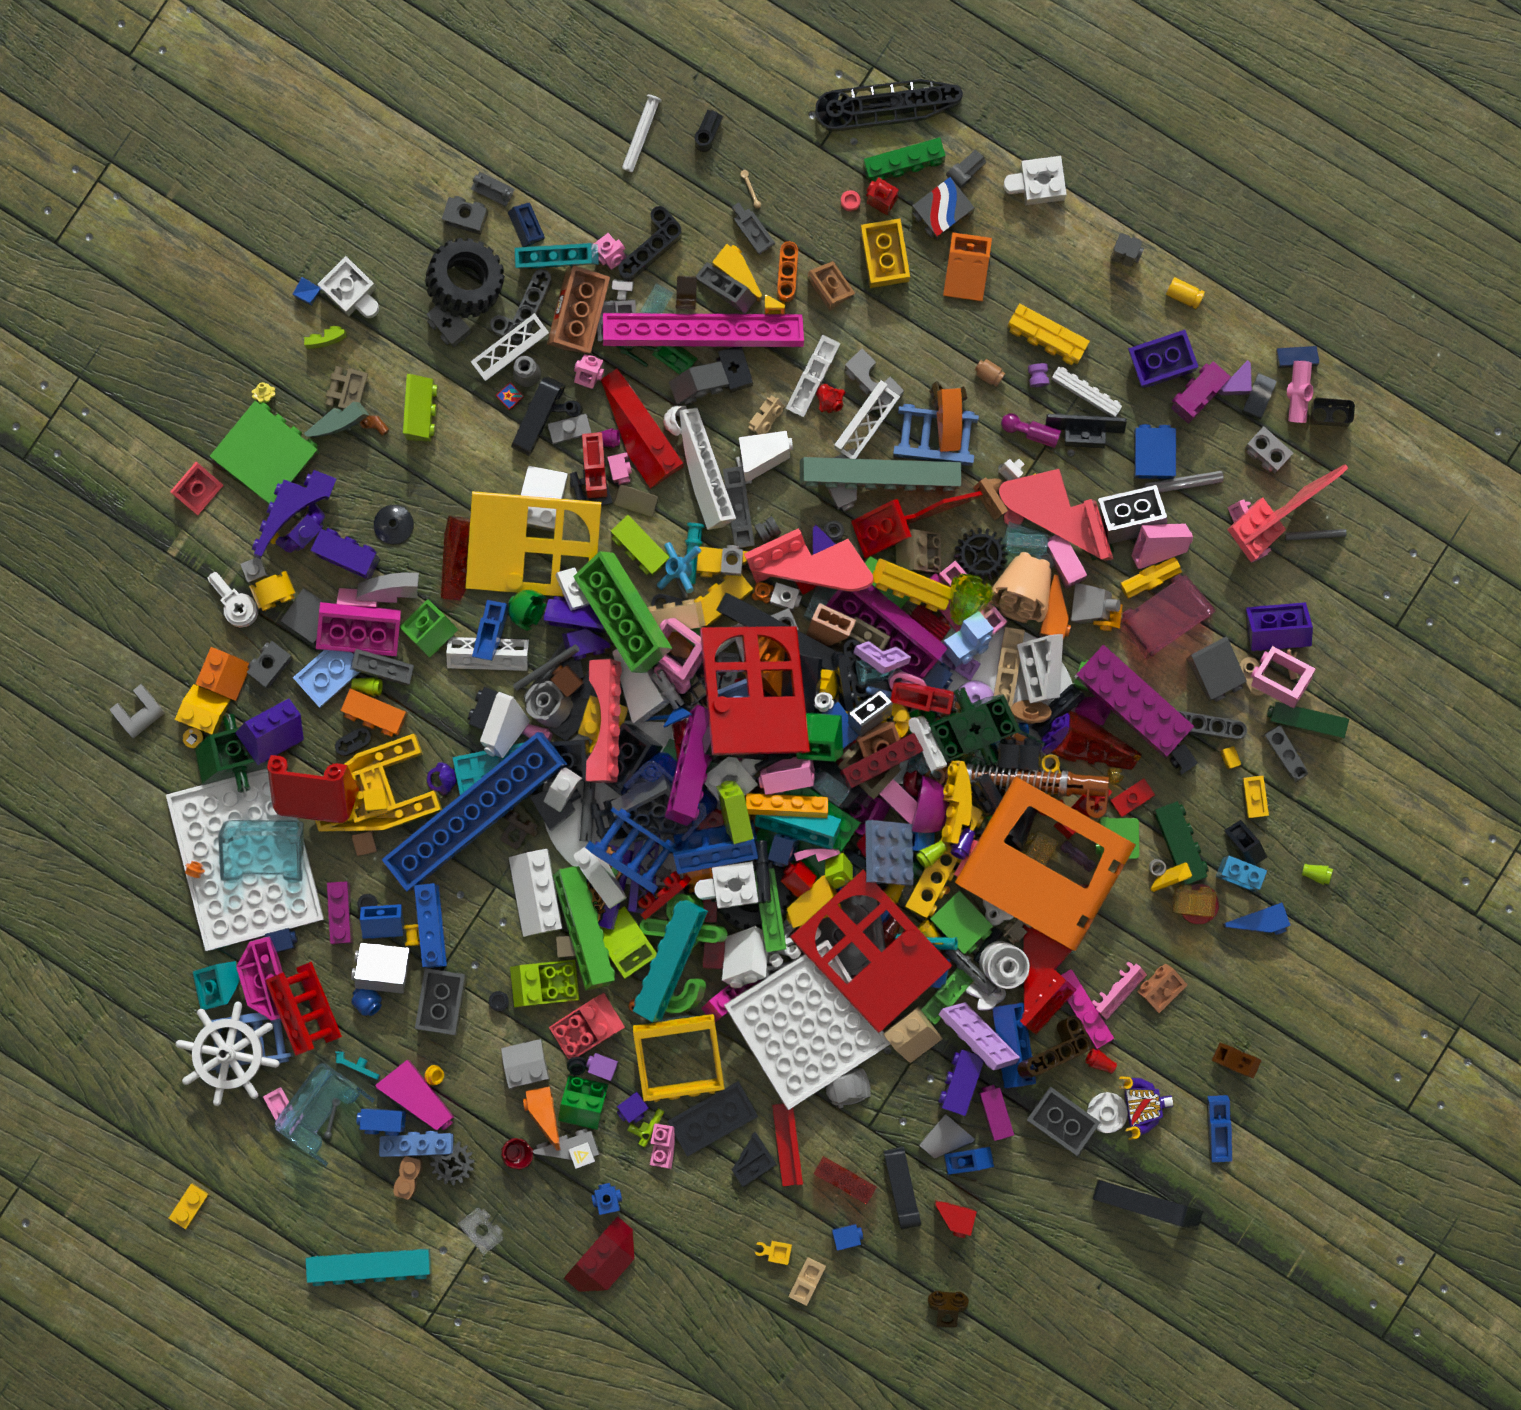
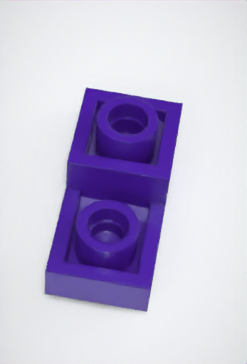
M1068 713L1056 718L1052 723V731L1043 736L1041 751L1046 755L1057 748L1067 735L1070 723V715Z

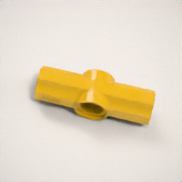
M1173 557L1159 565H1152L1140 571L1138 575L1121 582L1120 585L1124 595L1129 599L1145 590L1149 591L1158 587L1164 581L1182 573V570L1176 558Z

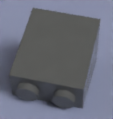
M1227 636L1193 653L1186 659L1209 702L1213 699L1215 702L1226 697L1225 693L1231 690L1235 693L1243 689L1244 686L1242 684L1247 682Z

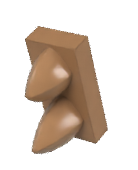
M984 478L973 489L975 492L982 491L983 496L979 498L993 520L996 521L1009 509L997 494L1003 480Z

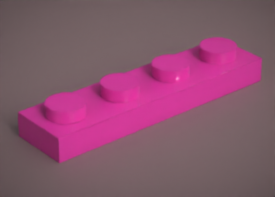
M1072 969L1062 974L1061 976L1077 989L1067 1002L1074 1014L1082 1021L1095 1048L1098 1049L1113 1040V1035Z

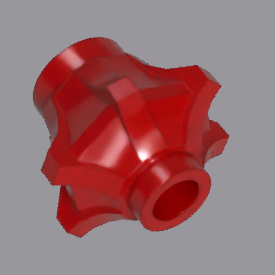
M828 384L821 385L816 391V396L820 402L819 410L821 412L827 411L829 414L832 411L839 412L844 406L842 399L846 392L843 389H834Z

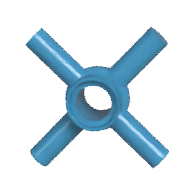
M671 542L666 543L664 547L670 557L665 566L667 574L657 583V587L662 590L674 578L681 580L686 593L693 592L694 589L688 577L692 573L691 561L701 552V549L695 546L683 558L677 556Z

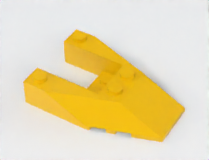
M411 734L357 753L347 761L345 765L348 766L359 789L351 816L343 823L315 820L318 831L386 830L442 811L435 791L396 804L384 768L423 755L417 736ZM385 789L387 809L367 812L365 810L363 791Z

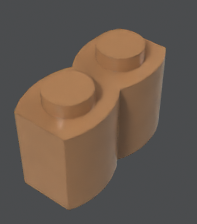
M405 1156L399 1169L400 1176L394 1185V1196L408 1200L414 1196L417 1189V1178L423 1168L422 1159L413 1156Z

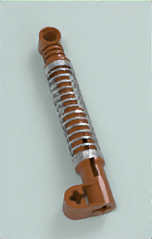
M965 764L970 780L988 773L993 783L999 785L1000 792L1002 786H1006L1007 791L1008 786H1010L1016 776L1046 794L1047 792L1051 793L1052 796L1053 793H1058V796L1061 794L1063 797H1069L1072 794L1087 795L1086 810L1093 818H1100L1106 813L1109 777L1076 775L1070 771L1059 773L1058 770L1053 773L1052 770L1046 772L1045 769L1040 772L1039 769L1027 771L1017 768L1014 773V769L1010 768L1008 773L1007 768H1003L1001 772V768L997 767L996 771H994L993 765L988 771L987 765L981 770L980 764L975 771L974 764ZM946 765V767L938 770L941 773L940 778H934L929 767L925 776L937 781L941 785H946L948 767ZM1090 796L1105 797L1099 800V810L1095 809L1094 806L1096 798Z

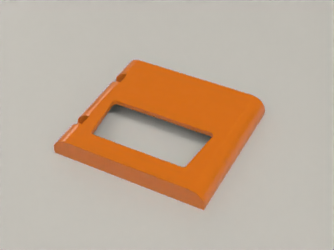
M1015 776L955 883L1076 951L1136 844ZM1028 806H1032L1104 848L1088 888L1081 887L1004 843V839ZM1114 859L1120 862L1115 873L1108 870ZM1082 914L1088 917L1083 928L1077 925Z

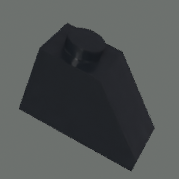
M1242 820L1224 830L1245 862L1255 866L1267 858L1261 842Z

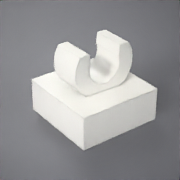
M613 280L612 289L618 290L617 299H626L627 291L633 290L634 281Z
M1009 459L998 472L1007 481L1018 479L1023 474L1020 469L1025 464L1020 459L1015 463Z

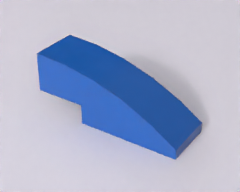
M487 600L483 618L480 620L472 657L489 661L493 660L509 610V606L506 603Z
M1228 1095L1207 1096L1211 1161H1232V1126Z

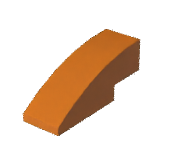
M961 388L941 389L937 391L939 411L936 412L940 452L959 451L962 437Z

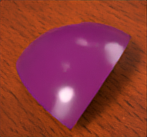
M926 776L922 777L918 789L917 808L912 820L913 832L932 833L940 831L945 826L947 819L946 810L950 802L943 800L944 787Z

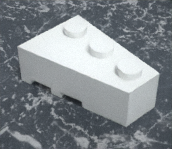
M1063 634L1048 635L1017 644L1030 703L1044 702L1060 697Z

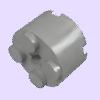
M551 681L533 685L525 697L528 714L547 727H559L567 719L573 708V702L570 697H566Z

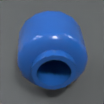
M356 988L352 993L351 1003L361 1015L372 1016L380 1010L382 998L375 990Z

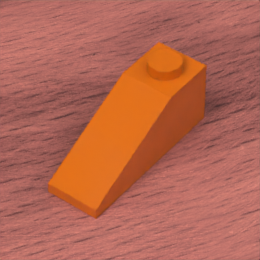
M1054 575L1050 587L1048 612L1042 621L1039 635L1045 637L1063 634L1064 639L1065 636H1069L1071 625H1068L1069 618L1059 576Z
M550 1086L526 1091V1099H523L525 1111L529 1110L530 1116L556 1151H560V1141Z

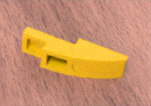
M951 761L947 770V784L943 789V800L950 802L946 810L947 819L942 829V842L958 844L962 826L970 825L972 792L965 762Z

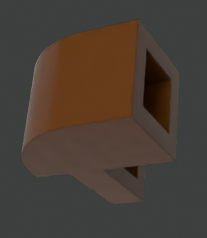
M1221 1042L1212 1058L1213 1062L1253 1079L1262 1061L1257 1057L1243 1053Z

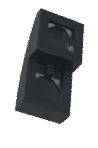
M1258 373L1242 412L1261 420L1277 381Z

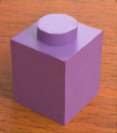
M595 1053L594 1057L590 1055L586 1067L589 1068V1073L612 1081L618 1061Z

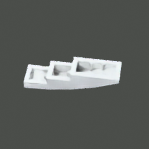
M822 335L786 409L802 417L805 416L841 343Z

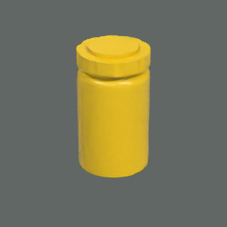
M1174 277L1165 295L1197 309L1204 297L1205 291H1199L1197 287Z

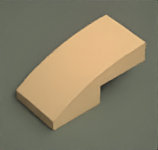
M807 1257L788 1297L807 1306L826 1266Z

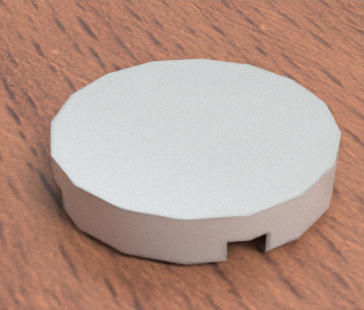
M1109 1092L1100 1093L1093 1097L1088 1104L1087 1113L1102 1123L1098 1129L1100 1132H1116L1123 1127L1127 1120V1105L1117 1094Z

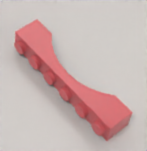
M612 659L589 660V681L595 689L601 708L600 733L597 743L586 761V781L593 783L617 782L619 774L618 741L620 734V675L622 668L620 661Z

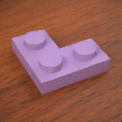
M869 641L857 645L854 650V654L882 674L909 664L911 659L909 655L898 647L883 652Z

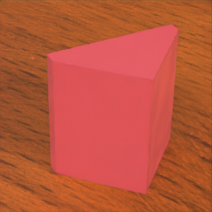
M195 462L170 492L196 515H199L224 485L198 462Z

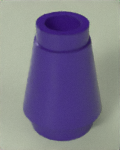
M964 828L960 834L958 844L951 845L950 853L962 860L969 856L975 832Z

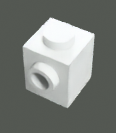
M776 582L770 604L784 609L789 608L790 611H793L794 606L799 607L802 596L798 595V589Z

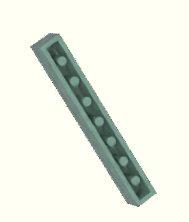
M803 457L800 460V484H806V488H817L818 485H825V488L834 489L837 486H845V489H857V486H865L866 490H876L877 487H884V490L892 491L896 490L897 487L904 488V491H916V488H923L925 492L936 491L935 489H943V492H955V489L961 487V463Z

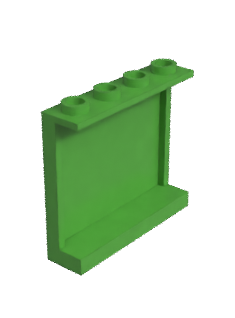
M254 401L210 457L270 504V502H275L277 495L274 492L277 484H282L284 479L293 482L314 455H318L320 452L316 449L318 445L309 438L307 441L302 438V432L296 427H288L285 424L287 421L279 414L274 416L269 412L271 408L264 402L259 404L257 401Z

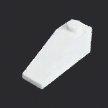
M585 847L573 855L583 874L610 909L627 898L609 864L592 854Z

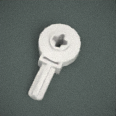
M217 572L210 574L208 581L222 597L221 602L225 605L224 615L227 621L239 628L253 624L258 615V606L255 600L249 595L239 594L235 589L231 590ZM240 607L243 609L242 613L238 610Z

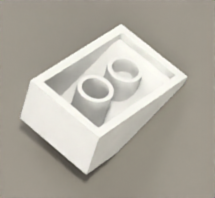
M528 466L521 495L563 499L568 473ZM528 507L527 527L555 532L556 509Z

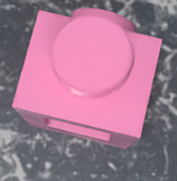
M627 452L608 457L613 481L618 483V485L630 482L628 474H631L632 471L630 463L625 462V460H628Z

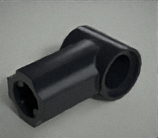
M707 110L699 130L695 133V146L700 152H707L712 148L713 140L723 120V116L718 112ZM705 137L709 141L703 144L699 142V139Z

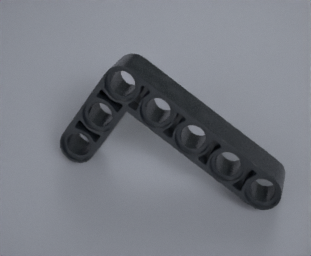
M1097 1180L1092 1197L1096 1201L1197 1231L1203 1214L1202 1210L1102 1180Z

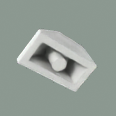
M566 767L563 768L550 786L544 802L561 812L582 778Z

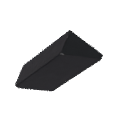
M987 773L970 780L972 796L985 817L992 816L1002 800L1001 794Z

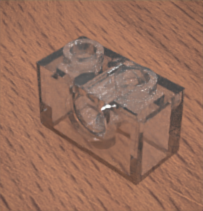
M477 1207L458 1225L480 1252L485 1255L504 1239L502 1236L504 1232L497 1224L493 1225L489 1221L491 1216L484 1208L480 1210ZM480 1224H484L488 1228V1233L485 1236L480 1235L477 1231Z

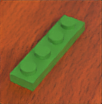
M774 868L769 869L772 902L759 903L766 952L787 949ZM754 871L755 882H756V889H757V895H758L757 871Z

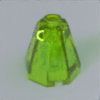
M964 573L960 574L958 578L957 576L953 577L950 594V616L955 624L962 626L964 620L978 611L981 612L991 602L994 596L992 587L988 583L986 585L982 584L980 577Z

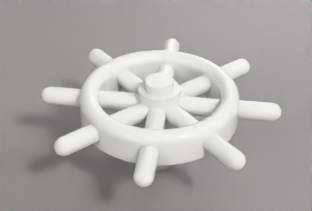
M241 1002L234 1004L231 1019H221L214 1022L210 1020L204 1009H199L197 1015L205 1027L197 1035L194 1043L183 1040L176 1042L177 1048L192 1051V1061L195 1071L183 1078L182 1083L189 1085L201 1077L206 1083L216 1087L213 1100L215 1106L221 1104L224 1089L237 1088L242 1085L252 1099H256L258 1093L250 1080L257 1074L261 1065L274 1068L280 1065L276 1059L263 1057L260 1037L272 1030L273 1025L266 1023L254 1031L249 1025L239 1021L242 1009ZM229 1027L225 1043L217 1030ZM238 1029L247 1037L234 1044ZM209 1035H211L219 1048L204 1045ZM249 1044H252L253 1055L239 1052ZM202 1053L216 1056L206 1064H203ZM237 1060L251 1063L245 1073ZM221 1063L219 1076L216 1078L208 1071ZM229 1064L237 1075V1079L226 1080Z

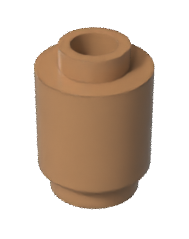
M988 359L984 362L980 360L975 368V371H977L976 376L991 386L995 385L997 387L1005 375L1002 368Z

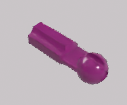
M1013 413L1006 414L1001 421V426L1007 433L1020 431L1026 434L1027 439L1053 448L1056 447L1061 433L1058 429L1034 421L1029 424L1021 422L1019 417Z

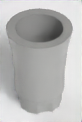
M521 356L514 363L513 376L519 385L529 387L539 381L541 369L531 357ZM524 367L529 368L527 371H522Z

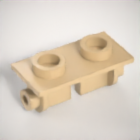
M772 395L770 398L767 397L760 407L764 414L761 415L757 412L749 422L748 428L753 432L756 431L758 435L769 432L775 419L782 414L785 405L779 398H775Z

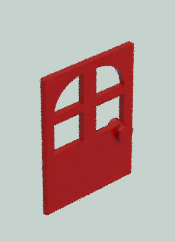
M701 627L700 634L712 755L809 753L810 747L797 627ZM742 637L745 662H715L716 651L722 643L731 638ZM758 637H765L777 642L786 651L789 661L760 662ZM761 671H791L793 696L764 697ZM716 672H746L748 697H718Z
M864 869L790 936L791 940L878 1033L952 966L877 883L866 882V872ZM857 895L869 896L879 901L880 904L857 925L838 906L841 901ZM887 910L905 930L881 952L863 931ZM828 915L845 936L821 957L816 948L815 935L821 920ZM853 942L870 963L846 984L828 963L848 944Z

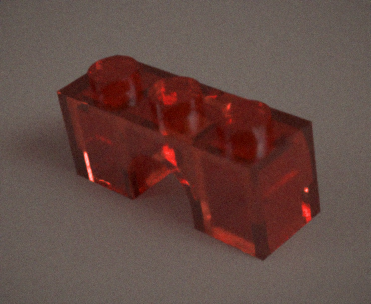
M822 1156L813 1172L814 1175L866 1205L877 1188L876 1185L825 1156Z

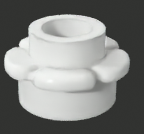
M825 692L819 693L815 697V708L821 712L831 709L834 705L832 695Z

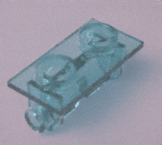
M1019 532L1008 533L1006 551L1021 553L1025 551V548H1029L1028 554H1047L1048 536L1022 534Z

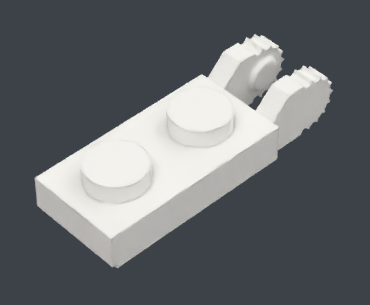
M924 716L911 718L909 720V729L912 733H915L922 746L925 762L930 771L946 767L947 763L926 721L927 719Z

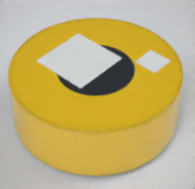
M190 728L183 734L184 744L192 749H195L204 740L203 733L196 728Z

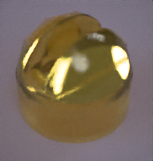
M1110 768L1107 771L1109 782L1112 785L1120 783L1124 778V775L1120 776V773L1123 772L1120 768Z

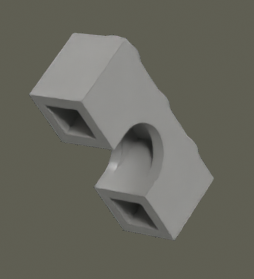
M862 348L845 364V374L852 381L855 379L860 384L859 388L866 395L868 393L871 394L878 385L869 377V373L876 366V362ZM891 377L884 382L887 384V388L900 397L904 394V390ZM884 392L880 397L881 406L890 404L894 398Z

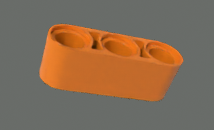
M791 241L783 243L780 249L777 294L778 298L783 302L792 301L796 290L798 247ZM790 248L795 253L792 256H786L784 251ZM785 268H791L793 274L785 276L782 271ZM788 287L792 293L786 296L781 293V290Z

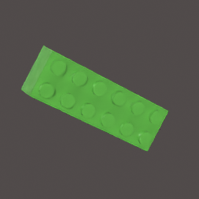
M598 552L573 576L631 672H648L673 649L614 553Z

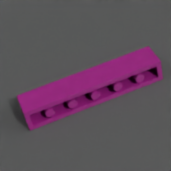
M700 705L695 706L690 711L692 715L687 720L665 813V818L685 826L693 820L695 821L699 815L698 803L703 797V791L701 790L707 780L706 769L711 762V756L705 755L702 738L709 725L708 709Z

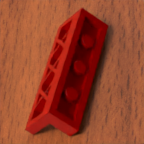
M783 1103L772 1105L782 1185H802L803 1180L793 1107L788 1110Z

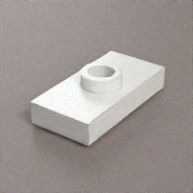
M575 568L557 572L555 575L571 611L589 606L590 604L573 577L577 573Z

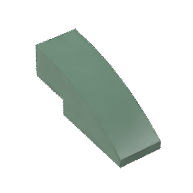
M352 402L343 411L333 408L304 434L306 437H322L336 434L358 424L369 414L361 403Z

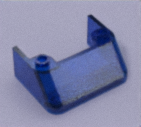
M666 752L657 753L623 785L620 793L624 795L641 776L646 781L654 782L664 774L673 784L677 761ZM702 786L701 790L703 791V797L698 803L697 808L699 809V815L695 821L691 822L693 826L680 838L677 844L679 847L689 839L717 808L718 802L716 797L704 786Z

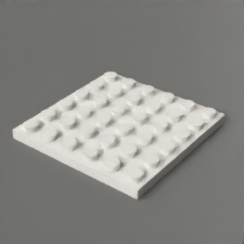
M825 940L817 945L816 948L822 957L832 946L828 940ZM805 954L724 1004L730 1017L788 1110L890 1045V1042L883 1035V1030L878 1033ZM836 955L828 964L847 984L852 979Z

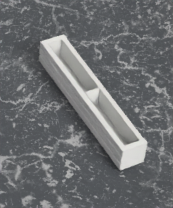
M1057 368L1051 380L1109 416H1117L1122 408L1120 402L1111 400L1109 395L1100 393L1098 388L1090 387L1088 382L1079 380V377L1073 373L1071 375L1066 368Z

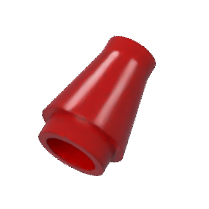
M1092 1048L1085 1059V1063L1089 1067L1110 1074L1115 1071L1117 1066L1116 1062L1112 1061L1099 1049L1095 1050Z

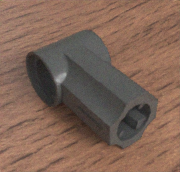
M974 150L960 164H955L946 173V176L948 178L951 177L959 189H961L986 164V160L978 151Z

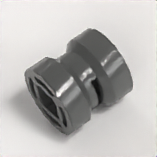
M772 516L767 518L766 522L758 523L754 526L763 543L769 541L770 537L781 534Z

